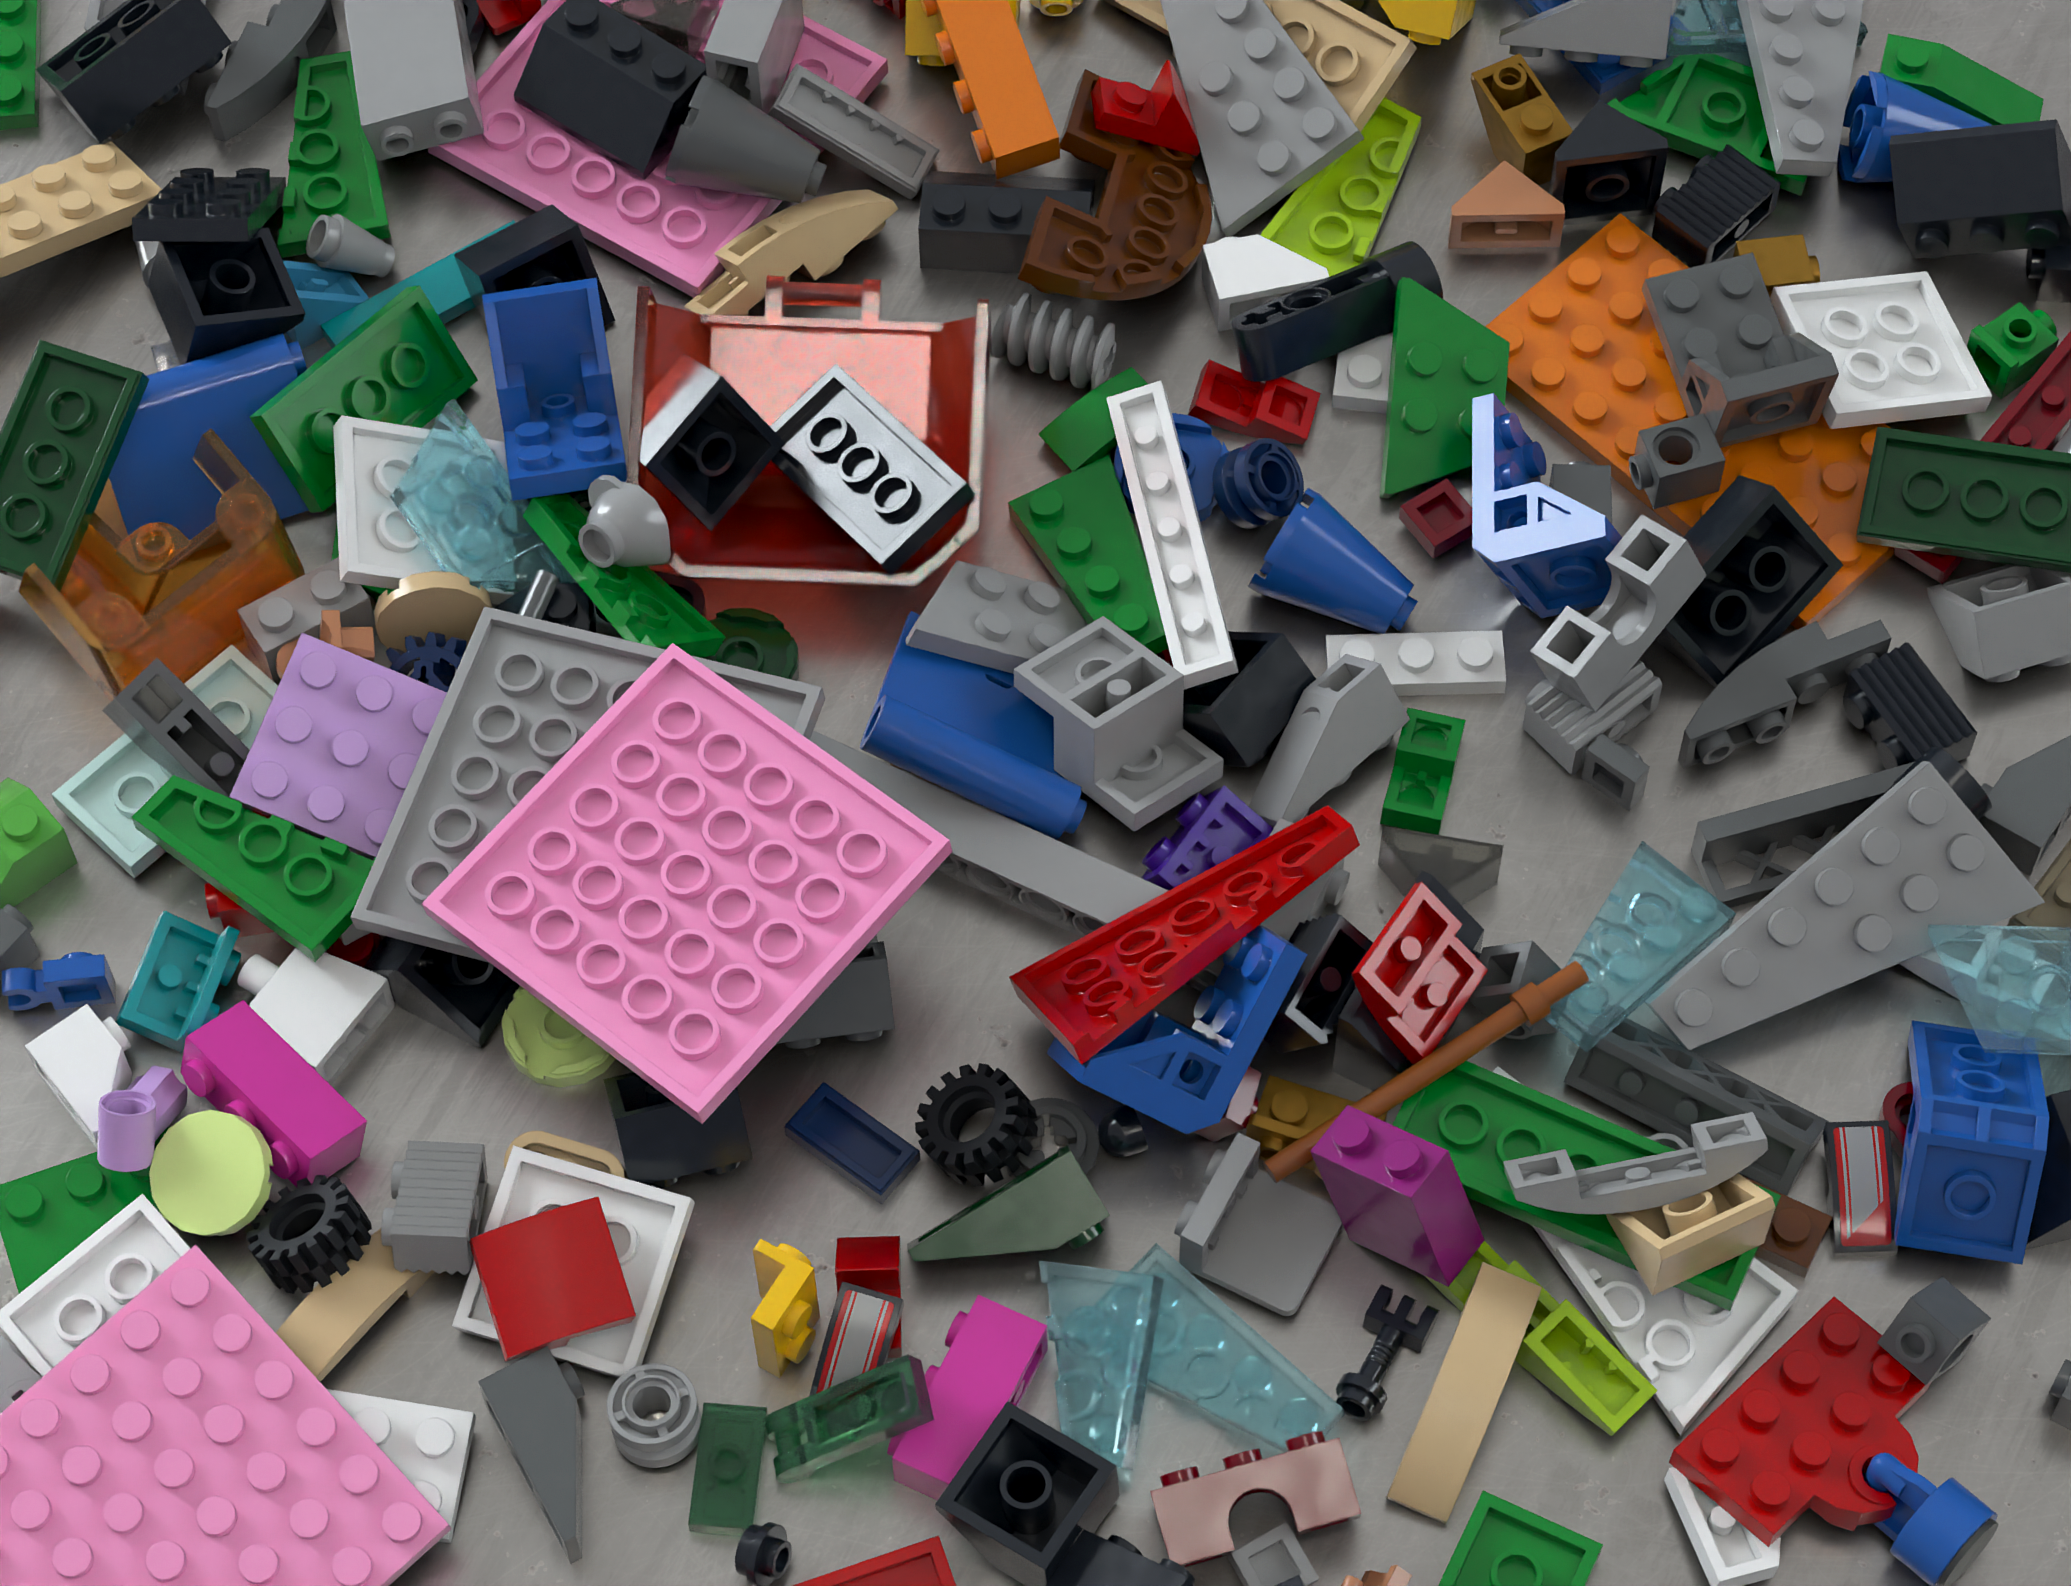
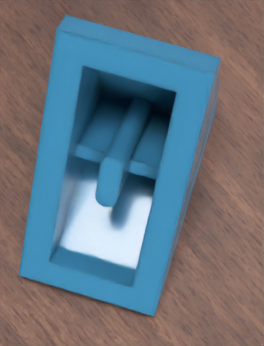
M283 260L305 311L303 322L286 332L293 342L298 341L301 350L324 338L321 324L369 299L348 271L321 268L318 264Z

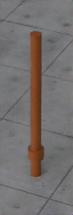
M1574 961L1537 986L1532 982L1526 984L1509 995V1004L1352 1104L1351 1107L1379 1118L1525 1023L1528 1027H1531L1551 1014L1550 1006L1589 982L1585 970L1577 961ZM1340 1113L1263 1162L1266 1171L1275 1183L1280 1182L1314 1160L1310 1151Z

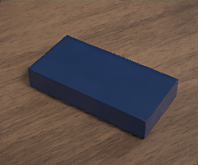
M825 1082L815 1090L784 1126L787 1137L881 1205L921 1160L920 1150Z

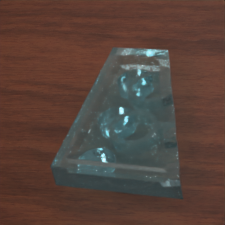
M1039 1260L1042 1283L1047 1284L1051 1316L1046 1317L1049 1340L1055 1342L1059 1378L1055 1382L1061 1433L1117 1465V1468L1133 1470L1164 1279L1149 1274Z

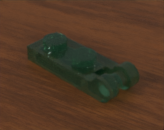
M907 1354L768 1414L765 1417L768 1439L776 1442L778 1455L773 1459L776 1480L781 1483H794L811 1477L814 1474V1470L934 1420L921 1360ZM806 1431L808 1442L802 1444L801 1435Z

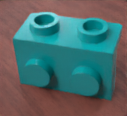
M164 910L155 923L115 1022L121 1027L183 1053L186 1036L218 1016L220 1006L213 1003L212 1000L219 983L227 986L238 966L241 952L234 950L233 947L240 930L228 925L219 935Z

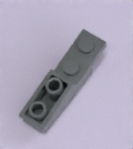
M281 0L279 5L274 4L271 7L266 26L247 22L239 40H234L229 45L225 58V68L218 83H212L206 92L204 112L206 115H209L216 140L226 142L250 128L269 114L295 90L298 83L300 60L322 56L337 30L331 0Z
M1881 619L1831 639L1826 638L1819 624L1815 621L1762 648L1740 664L1710 693L1684 730L1678 757L1682 768L1685 769L1702 761L1704 764H1713L1729 756L1738 747L1754 741L1760 744L1767 743L1781 736L1790 726L1797 701L1800 704H1807L1819 699L1830 688L1846 683L1849 674L1855 668H1860L1865 663H1870L1874 658H1880L1885 652H1888L1892 638Z

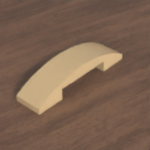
M381 1228L371 1235L369 1245L360 1246L364 1252L360 1260L350 1259L346 1263L350 1268L346 1274L341 1276L336 1271L330 1275L331 1284L323 1288L318 1284L276 1332L320 1382L402 1294L410 1299L435 1272L431 1270L426 1274L420 1269L415 1273L408 1269L403 1272L395 1269L392 1246L382 1245Z
M1482 1262L1458 1320L1459 1323L1414 1433L1408 1442L1386 1499L1444 1524L1447 1523L1509 1376L1541 1292V1286Z

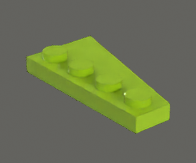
M1384 97L1361 131L1364 139L1299 186L1260 236L1327 268L1329 277L1362 264L1363 260L1368 258L1417 140L1422 117Z

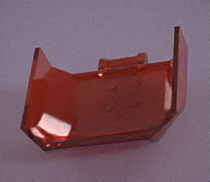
M767 275L764 316L699 314L658 304L649 286H638L626 483L639 485L656 500L665 515L669 528L671 556L668 564L681 578L918 587L979 532L985 469L992 326L989 299H977V316L945 323L880 321L882 279H864L862 285L786 282L785 276ZM785 305L862 307L861 320L783 316ZM686 354L721 375L770 426L837 363L966 481L976 495L892 576L885 572L771 462L762 470L714 529L710 531L639 462L646 397L679 358Z

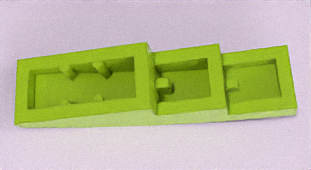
M1485 1241L1449 1287L1425 1276L1461 1312L1482 1262L1541 1286L1516 1260L1508 1265ZM1542 1287L1515 1361L1562 1400L1610 1436H1613L1658 1390L1567 1299L1559 1304Z

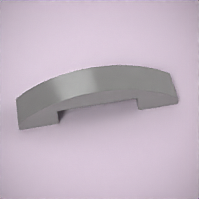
M1750 1112L1690 1124L1694 1146L1691 1148L1576 1171L1566 1149L1503 1161L1506 1177L1517 1201L1558 1212L1614 1214L1650 1209L1699 1194L1735 1176L1769 1149L1767 1137L1754 1113Z

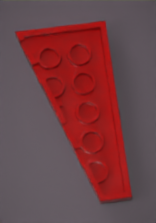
M1327 805L1009 976L1017 997L1081 1065L1084 1064L1360 846L1352 824Z

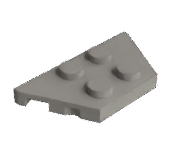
M956 560L906 637V645L1014 674V668L1087 626V624L1061 588L1050 586L1041 581H1032L999 572L990 567H981Z

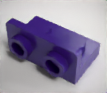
M1225 785L1205 796L1197 792L1177 813L1175 820L1181 825L1170 839L1166 836L1161 838L1144 857L1142 864L1148 869L1141 878L1169 891L1268 838L1273 827Z

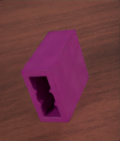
M1347 1105L1310 1151L1349 1240L1448 1287L1485 1239L1448 1150Z

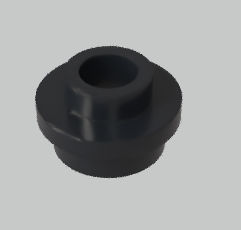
M768 1522L763 1526L752 1524L743 1533L736 1550L735 1568L738 1574L746 1576L749 1584L753 1586H769L775 1579H780L787 1571L792 1556V1546L787 1541L785 1528L782 1525Z

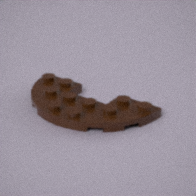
M1085 69L1076 86L1059 143L1060 149L1071 153L1075 158L1083 162L1096 164L1108 170L1095 217L1046 196L1037 213L1018 279L1031 284L1034 288L1046 294L1059 293L1084 299L1128 300L1153 295L1168 289L1180 281L1190 271L1203 250V245L1207 242L1212 223V206L1207 185L1198 184L1190 169L1195 161L1191 154L1096 129L1091 92L1101 76Z

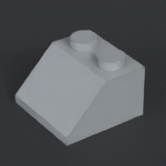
M2007 564L1943 584L1927 587L1929 600L1960 665L1985 681L2004 682L2012 680L2020 675V669L2037 664L2051 667L2071 662V574Z

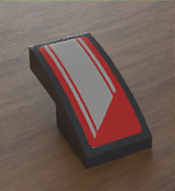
M1889 1121L1826 1122L1823 1129L1829 1183L1826 1204L1827 1213L1832 1216L1829 1229L1833 1258L1896 1256L1898 1251V1245H1895L1894 1238L1896 1195Z
M842 1281L815 1371L806 1407L807 1413L868 1430L887 1371L885 1364L904 1308L903 1299Z

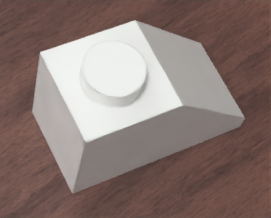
M1258 234L1240 238L1225 237L1215 243L1203 245L1201 278L1218 332L1232 329L1231 322L1233 318L1242 312L1329 277L1327 268Z
M86 1004L26 1044L25 1047L39 1076L97 1149L99 1101L105 1094L117 1090H126L130 1085L132 1071L124 1051L130 1048L131 1045L112 1017H108L101 1022L90 1006Z

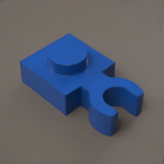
M73 952L64 955L61 959L43 961L42 970L18 967L2 971L3 996H8V1007L10 1010H28L39 1006L41 1003L52 1002L55 1010L83 1007L86 1004L94 1006L116 1003L115 979L104 954L93 955L87 952Z

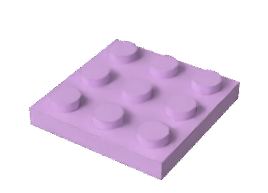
M301 633L229 798L242 802L243 807L265 816L271 817V815L289 821L294 824L295 828L323 840L325 837L348 845L350 851L374 860L447 692L310 635Z

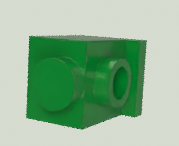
M2019 302L1984 327L1979 324L1972 329L1967 348L1987 387L2000 399H2003L2034 376L2057 348L2059 338L2057 337L2056 326L2047 313L2039 309L2031 313Z

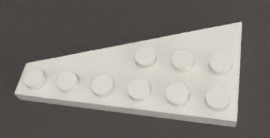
M1498 1066L1493 1071L1494 1073H1497L1501 1076L1518 1082L1516 1079H1514L1512 1076H1510L1508 1073H1506ZM1533 1226L1625 1358L1658 1390L1653 1395V1398L1680 1436L1685 1433L1796 1301L1799 1292L1798 1289L1754 1258L1731 1311L1673 1286L1652 1296L1638 1271Z

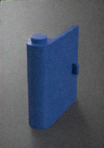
M282 333L147 375L150 380L109 475L138 565L309 511L249 418L307 370L298 341L287 344ZM236 497L242 498V499H234V500H231V501H228V502L219 504V505L217 506V508H216V505H217L218 503H220V502L227 501V500H230V499H233V498H236Z
M911 611L905 621L860 743V749L1055 840L1060 838L1064 831L1073 834L1083 818L1087 802L1080 799L1081 786L1065 779L1054 770V717L1014 687V674L907 646L906 637L920 616Z

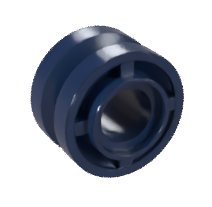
M1258 439L1244 447L1229 451L1218 459L1214 467L1212 479L1215 498L1222 512L1237 526L1246 529L1263 526L1272 520H1278L1290 515L1296 504H1301L1304 494L1301 468L1292 452L1275 439Z

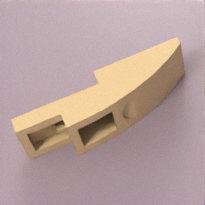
M869 189L838 192L790 206L750 227L714 253L726 271L702 290L699 295L688 302L684 308L696 324L719 336L724 331H730L742 324L747 318L749 310L766 295H772L784 288L790 281L791 274L794 271L813 280L835 271L843 263L844 255L861 241L868 240L877 235L884 228L886 220L898 210V207L893 200Z

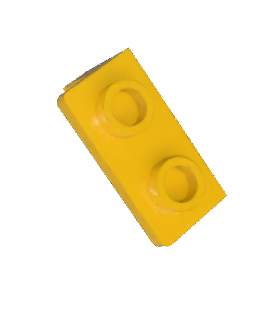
M760 1239L753 1249L759 1294L763 1300L751 1316L752 1331L758 1366L780 1378L791 1361L798 1364L804 1359L814 1342L816 1330L813 1327L820 1318L815 1273L810 1260L798 1249L785 1243H780L776 1247Z

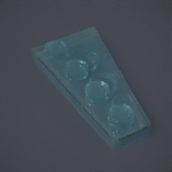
M1157 1243L1069 1334L1073 1342L1284 1453L1288 1452L1285 1444L1286 1440L1316 1431H1323L1325 1437L1345 1415L1340 1405Z

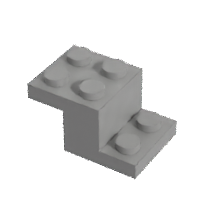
M1104 616L1014 668V687L1054 717V770L1065 779L1081 786L1083 793L1134 832L1223 777L1224 759L1183 729L1184 675Z

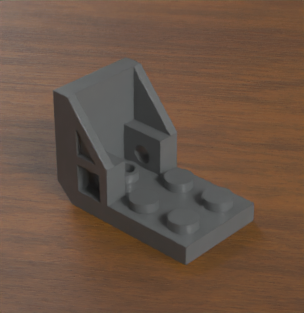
M1753 252L1645 279L1642 292L1688 417L1705 413L1720 448L1818 422L1839 376L1836 363L1831 352L1798 332L1784 336Z

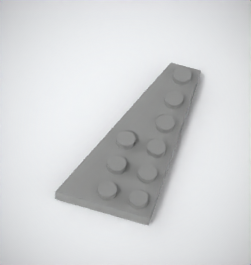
M1160 0L1221 228L1227 237H1232L1362 141L1364 137L1263 0Z
M1737 0L1776 174L1830 176L1838 157L1864 0Z
M1922 761L1644 1002L1679 1044L1686 1050H1692L2043 904L2045 901L1930 762Z

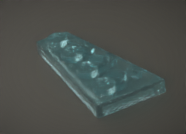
M1642 841L1566 964L1567 966L1577 961L1585 970L1589 982L1550 1006L1551 1014L1544 1019L1585 1052L1589 1051L1652 994L1727 931L1736 913Z

